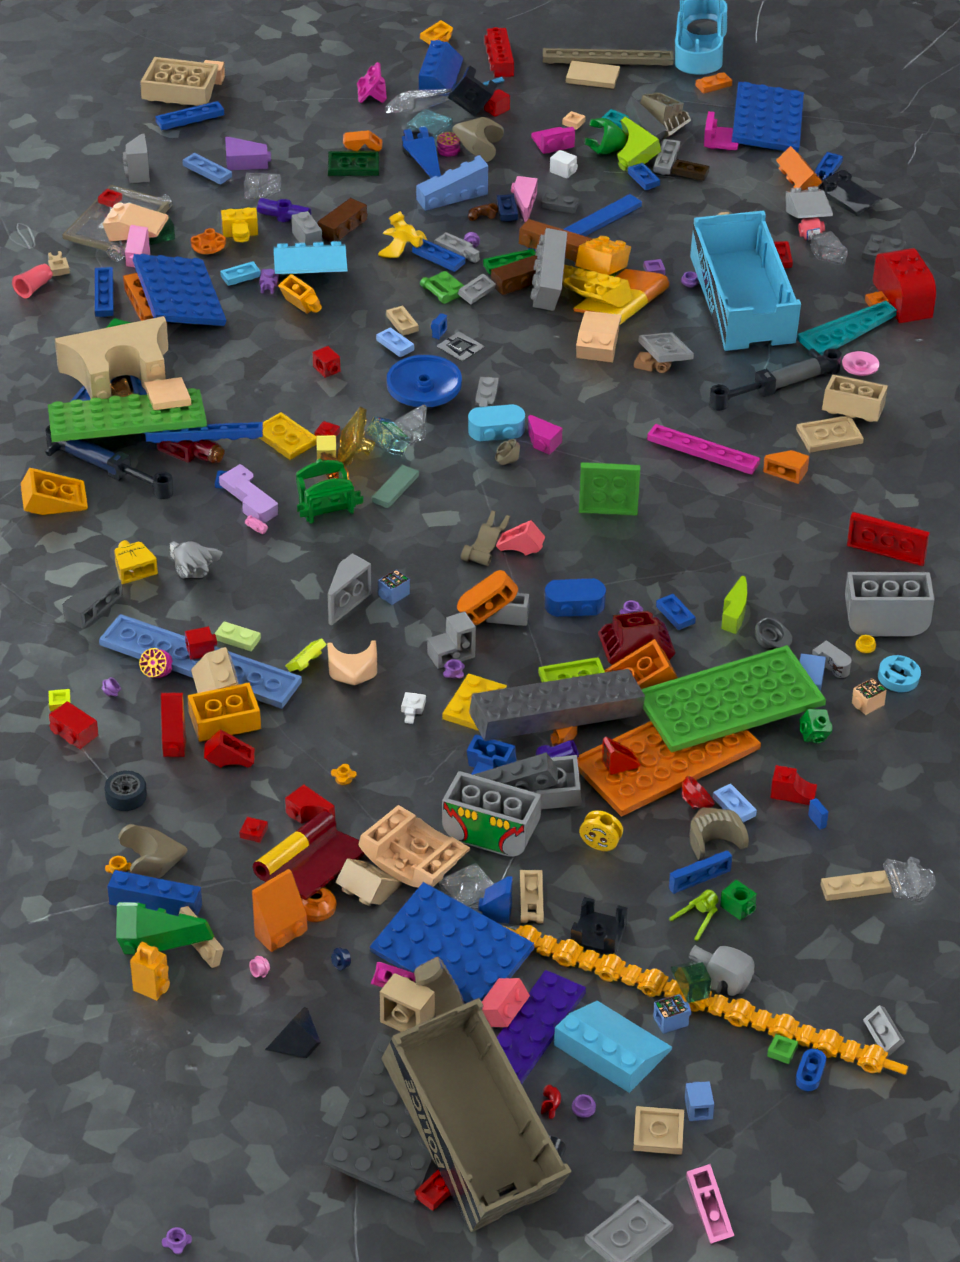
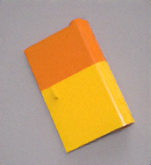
M625 269L615 277L628 280L633 297L632 301L619 308L586 298L573 309L575 312L581 313L592 311L621 315V325L668 289L669 280L661 273Z

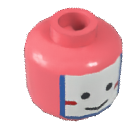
M819 217L803 218L801 223L798 224L800 237H803L806 241L821 238L822 232L825 231L824 221H820Z

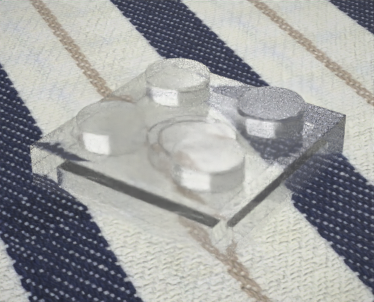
M474 863L444 877L438 882V887L444 894L471 909H475L479 906V899L484 898L485 889L494 883L479 865Z

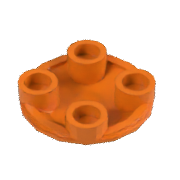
M208 228L204 233L191 238L192 249L200 254H214L222 250L226 245V238L222 234L215 232L213 228Z

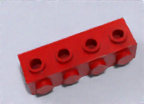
M493 27L487 29V35H484V45H486L490 71H493L494 78L514 77V60L506 28Z

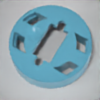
M892 655L883 659L878 671V679L881 684L895 692H909L915 689L921 676L919 665L914 660L901 655ZM891 668H893V669H895V670H897V671H899V672H901L902 670H904V674L907 675V677H905V676H903V675H901V674H899V673H897V672L891 670Z

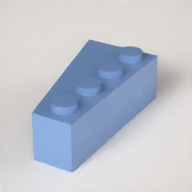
M478 155L474 157L475 160L460 164L461 167L449 169L440 177L435 176L416 185V200L426 211L488 195L487 163Z

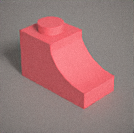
M530 520L501 533L496 547L500 551L516 550L527 556L531 553H537L542 549L545 535Z

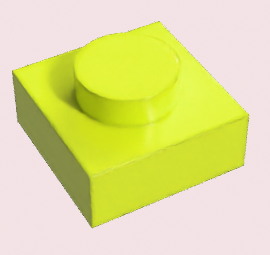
M70 689L48 691L50 711H54L66 701L71 703Z

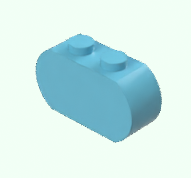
M514 404L476 407L468 415V433L471 438L477 441L514 439L521 437L525 432V412L521 407Z

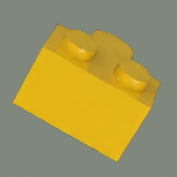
M247 207L244 209L221 210L222 232L225 238L233 237L236 242H246L250 236L258 235L256 208Z

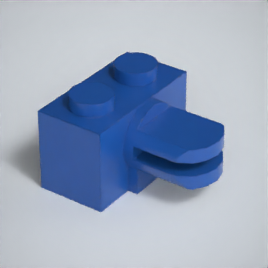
M476 734L467 749L469 766L474 767L472 775L517 761L515 745L497 740L484 741L482 736Z

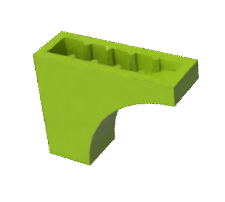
M625 116L620 121L623 131L628 136V141L617 156L619 167L623 171L626 170L628 172V167L640 163L645 164L661 152V147L657 137Z

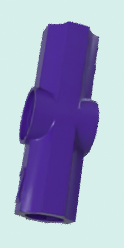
M260 198L257 206V212L277 217V220L280 222H289L292 220V215L308 211L310 215L312 214L310 208L293 205L288 199L274 201Z

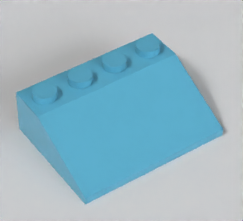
M332 241L331 245H324V242H313V245H306V243L300 242L295 243V246H288V243H278L277 247H274L275 274L346 272V246L342 244V241Z
M599 1001L569 1013L555 1027L554 1046L628 1093L672 1050V1046Z

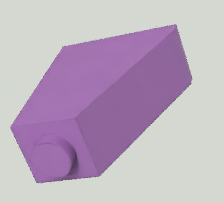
M225 137L228 170L268 169V162H271V151H267L266 144Z

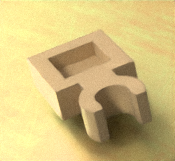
M58 251L57 256H53L51 252L48 253V265L53 272V276L70 273L66 257L62 258L61 251Z

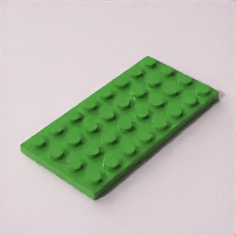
M187 389L191 398L190 406L153 410L148 395L130 394L127 397L111 396L107 399L92 398L87 401L72 400L67 403L53 402L48 404L52 442L207 427L200 389Z
M788 645L641 689L645 695L643 710L671 753L805 712L807 709L824 706L826 702L825 697Z

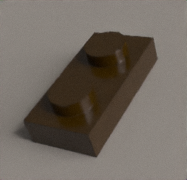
M677 159L672 167L671 174L704 181L709 173L710 166Z

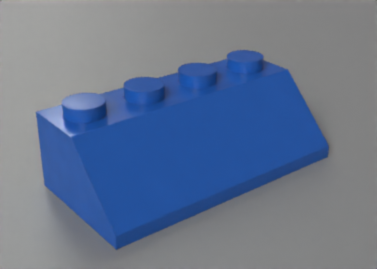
M431 40L419 73V92L449 95L452 86L456 83L463 63V57L448 42Z

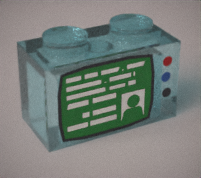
M374 416L366 430V433L386 453L403 455L411 441L394 422L386 418Z

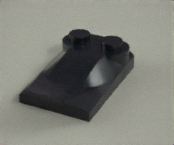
M840 170L825 178L819 189L825 192L828 200L856 216L880 203V200H882V198L852 181V175L846 170Z

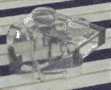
M909 857L907 862L887 859L883 864L895 898L911 901L923 900L931 892L936 884V878L930 868L925 870L919 865L920 860L914 857Z

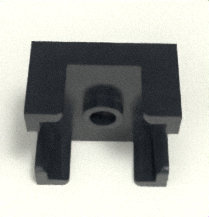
M469 66L460 82H456L452 86L448 98L475 117L493 96L497 84L490 80L488 86L484 85L474 78L476 69Z
M584 897L581 903V914L578 924L574 922L571 928V940L584 947L583 951L588 949L599 953V955H616L627 926L628 907L617 905L616 917L594 912L595 900Z

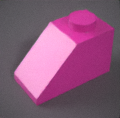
M529 415L528 434L533 448L550 455L562 443L563 428Z

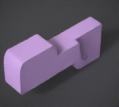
M239 464L219 476L220 485L243 502V513L245 515H252V517L257 518L262 523H266L278 515V503L250 482L253 480V473L243 465Z

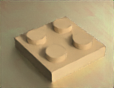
M636 1106L633 1151L682 1155L684 1110Z

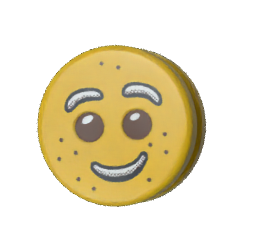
M596 810L586 815L584 822L580 826L579 833L582 840L588 846L600 851H611L616 848L622 837L623 827L620 821L613 815Z

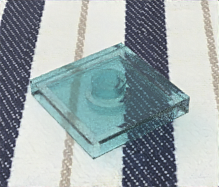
M424 108L406 124V129H411V131L419 130V127L426 126L428 132L436 139L439 134L453 124V118Z

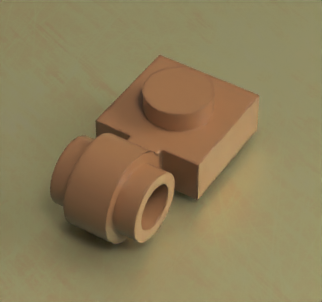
M641 351L634 361V368L650 372L655 368L658 372L664 373L672 365V362L659 363L650 353Z

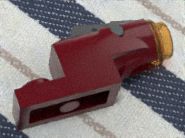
M201 439L197 442L182 440L180 442L162 441L157 443V450L187 463L195 457L204 461L219 463L225 454V450L221 445L209 439Z

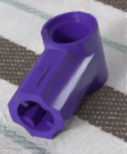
M573 740L554 747L543 745L536 749V755L547 752L550 758L572 755L579 757Z

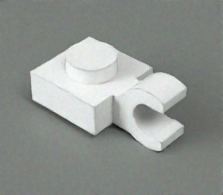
M405 692L401 705V712H405L406 715L405 723L413 724L415 715H422L426 703V695Z

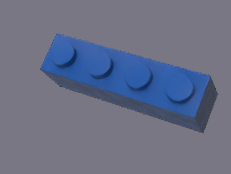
M118 870L114 871L107 886L110 905L117 906L119 902L146 904L147 909L157 911L158 908L166 909L167 914L175 916L179 915L180 908L189 906L194 914L198 916L202 907L201 887Z

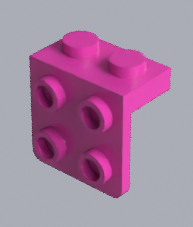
M573 126L568 128H551L533 132L531 138L543 154L566 150L575 146V129Z

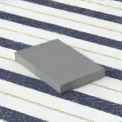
M673 332L639 336L638 342L659 363L692 360L694 357V353Z
M637 1195L587 1234L585 1242L608 1262H634L673 1230V1224L642 1197Z

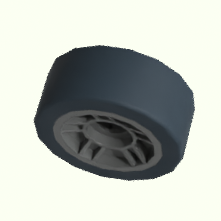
M119 771L109 776L105 781V798L107 804L113 809L119 811L134 810L140 807L146 800V782L144 777L137 772Z

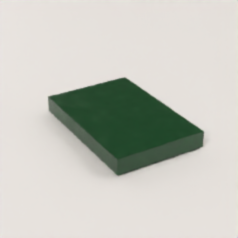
M328 151V176H379V151Z

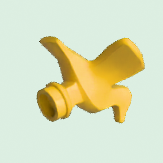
M399 211L389 217L390 224L394 225L395 228L392 227L383 232L385 235L392 236L394 240L381 250L378 255L383 258H399L407 242H411L415 248L423 245V239L427 240L421 230L415 231L412 225L407 224L404 220L405 215Z

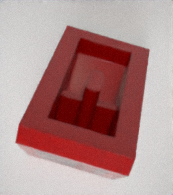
M608 737L603 739L602 762L610 775L635 769L641 765L633 750Z

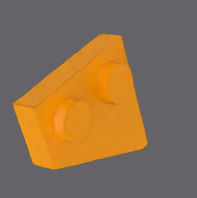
M440 20L421 32L420 39L429 45L431 40H441L442 42L449 43L453 27Z

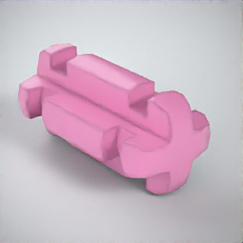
M249 515L245 520L247 526L261 534H265L268 530V526L265 523L252 517V515Z

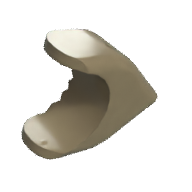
M486 117L455 124L452 128V131L464 147L473 155H480L485 162L491 161L496 154V148L491 143L499 142L504 134V129L501 125Z
M703 807L692 818L689 837L691 847L698 860L705 857L704 844L711 840H727L734 843L739 849L748 848V833L736 812L727 809Z
M129 824L123 827L118 835L122 846L132 848L134 852L139 853L141 856L130 867V873L159 879L187 853V847L150 827Z
M439 956L415 968L416 985L426 986L435 991L436 1017L464 1005L458 985H456L455 980H453L452 975H450L449 970H447L446 965H444Z

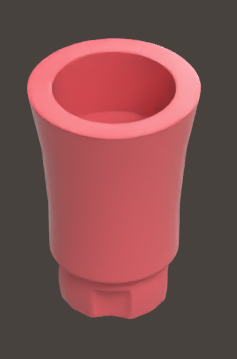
M47 264L35 266L22 274L14 276L12 279L13 288L19 296L29 298L37 289L52 278L53 272Z

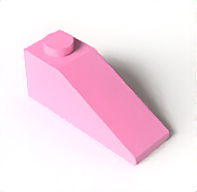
M517 176L515 183H512L511 193H514L516 206L524 222H526L530 217L537 195L538 178Z
M711 1164L687 1171L686 1178L710 1244L734 1237Z

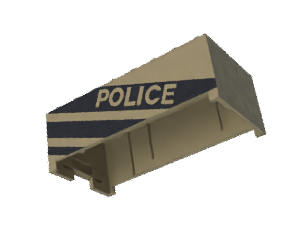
M480 998L393 1035L381 1058L470 1232L499 1220L503 1215L526 1204L530 1205L556 1193L572 1172L567 1163L563 1164L482 1011L484 1006ZM513 1187L516 1188V1190L512 1192H509L501 1197L499 1196L500 1193L508 1189H511Z

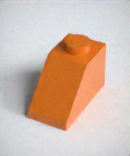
M793 450L766 455L764 457L763 472L799 484L808 471L809 456Z

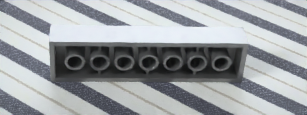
M624 669L473 693L469 714L484 741L639 716L642 713L645 695L630 670Z

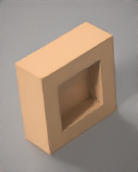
M571 111L563 118L562 125L573 126L577 130L585 123L586 116Z

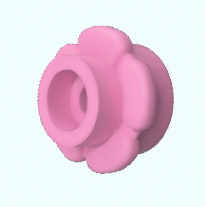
M256 956L249 963L250 971L256 978L260 976L262 978L266 977L270 970L268 960L262 956Z

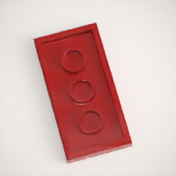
M852 512L847 546L924 566L930 532Z

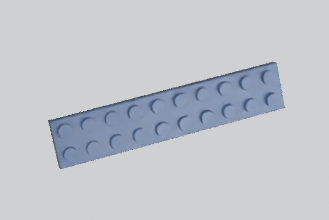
M122 614L115 619L99 639L100 646L138 659L150 648L165 650L172 657V671L192 678L191 669L201 659L190 660L185 636ZM229 652L239 684L250 682L254 696L258 701L282 709L302 683V676Z

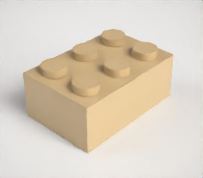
M832 375L825 389L822 410L831 414L839 413L851 418L858 417L869 422H878L885 406L888 386Z

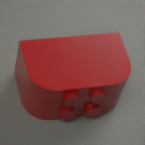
M910 248L877 254L873 283L878 291L884 293L889 303L897 309L895 316L897 321L905 323L933 318L936 300L935 280L917 250Z

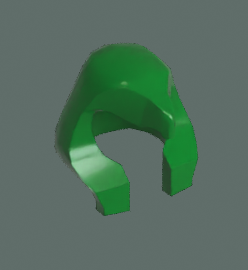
M607 118L591 119L589 126L596 128L604 127V135L601 145L598 144L597 140L585 137V145L600 155L617 152L625 147L627 136L614 122Z

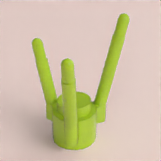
M707 889L700 896L689 902V905L672 915L669 920H675L695 906L700 912H709L694 938L695 941H698L713 914L718 911L716 907L719 902L718 896L714 891Z

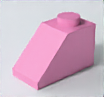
M130 226L125 249L126 266L135 268L133 263L134 254L150 255L147 227Z

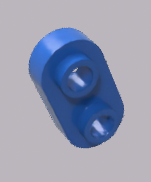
M809 1049L804 1052L796 1074V1085L800 1089L813 1091L818 1088L826 1065V1056L822 1051Z

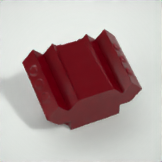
M649 611L613 615V623L605 624L598 632L608 663L614 665L654 639L665 652L669 661L676 654L665 623L657 617H653V613Z

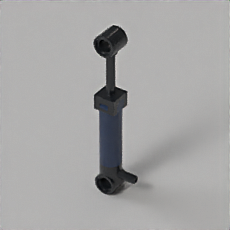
M50 425L47 426L46 441L48 449L45 451L47 456H52L56 451L62 450L108 471V476L116 480H121L126 474H129L151 484L154 488V495L158 499L172 497L173 477L171 474L159 472L152 477L132 468L130 455L121 451L113 453L84 439L52 442Z

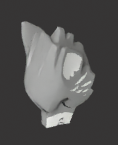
M175 541L170 543V555L175 561L176 573L182 579L203 578L209 572L207 566L213 561H218L223 553L218 549L204 547L193 541H186L181 544Z

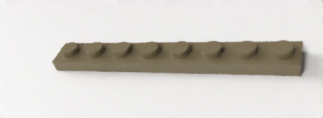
M543 48V63L570 64L571 61L613 65L668 66L673 65L674 62L673 51Z

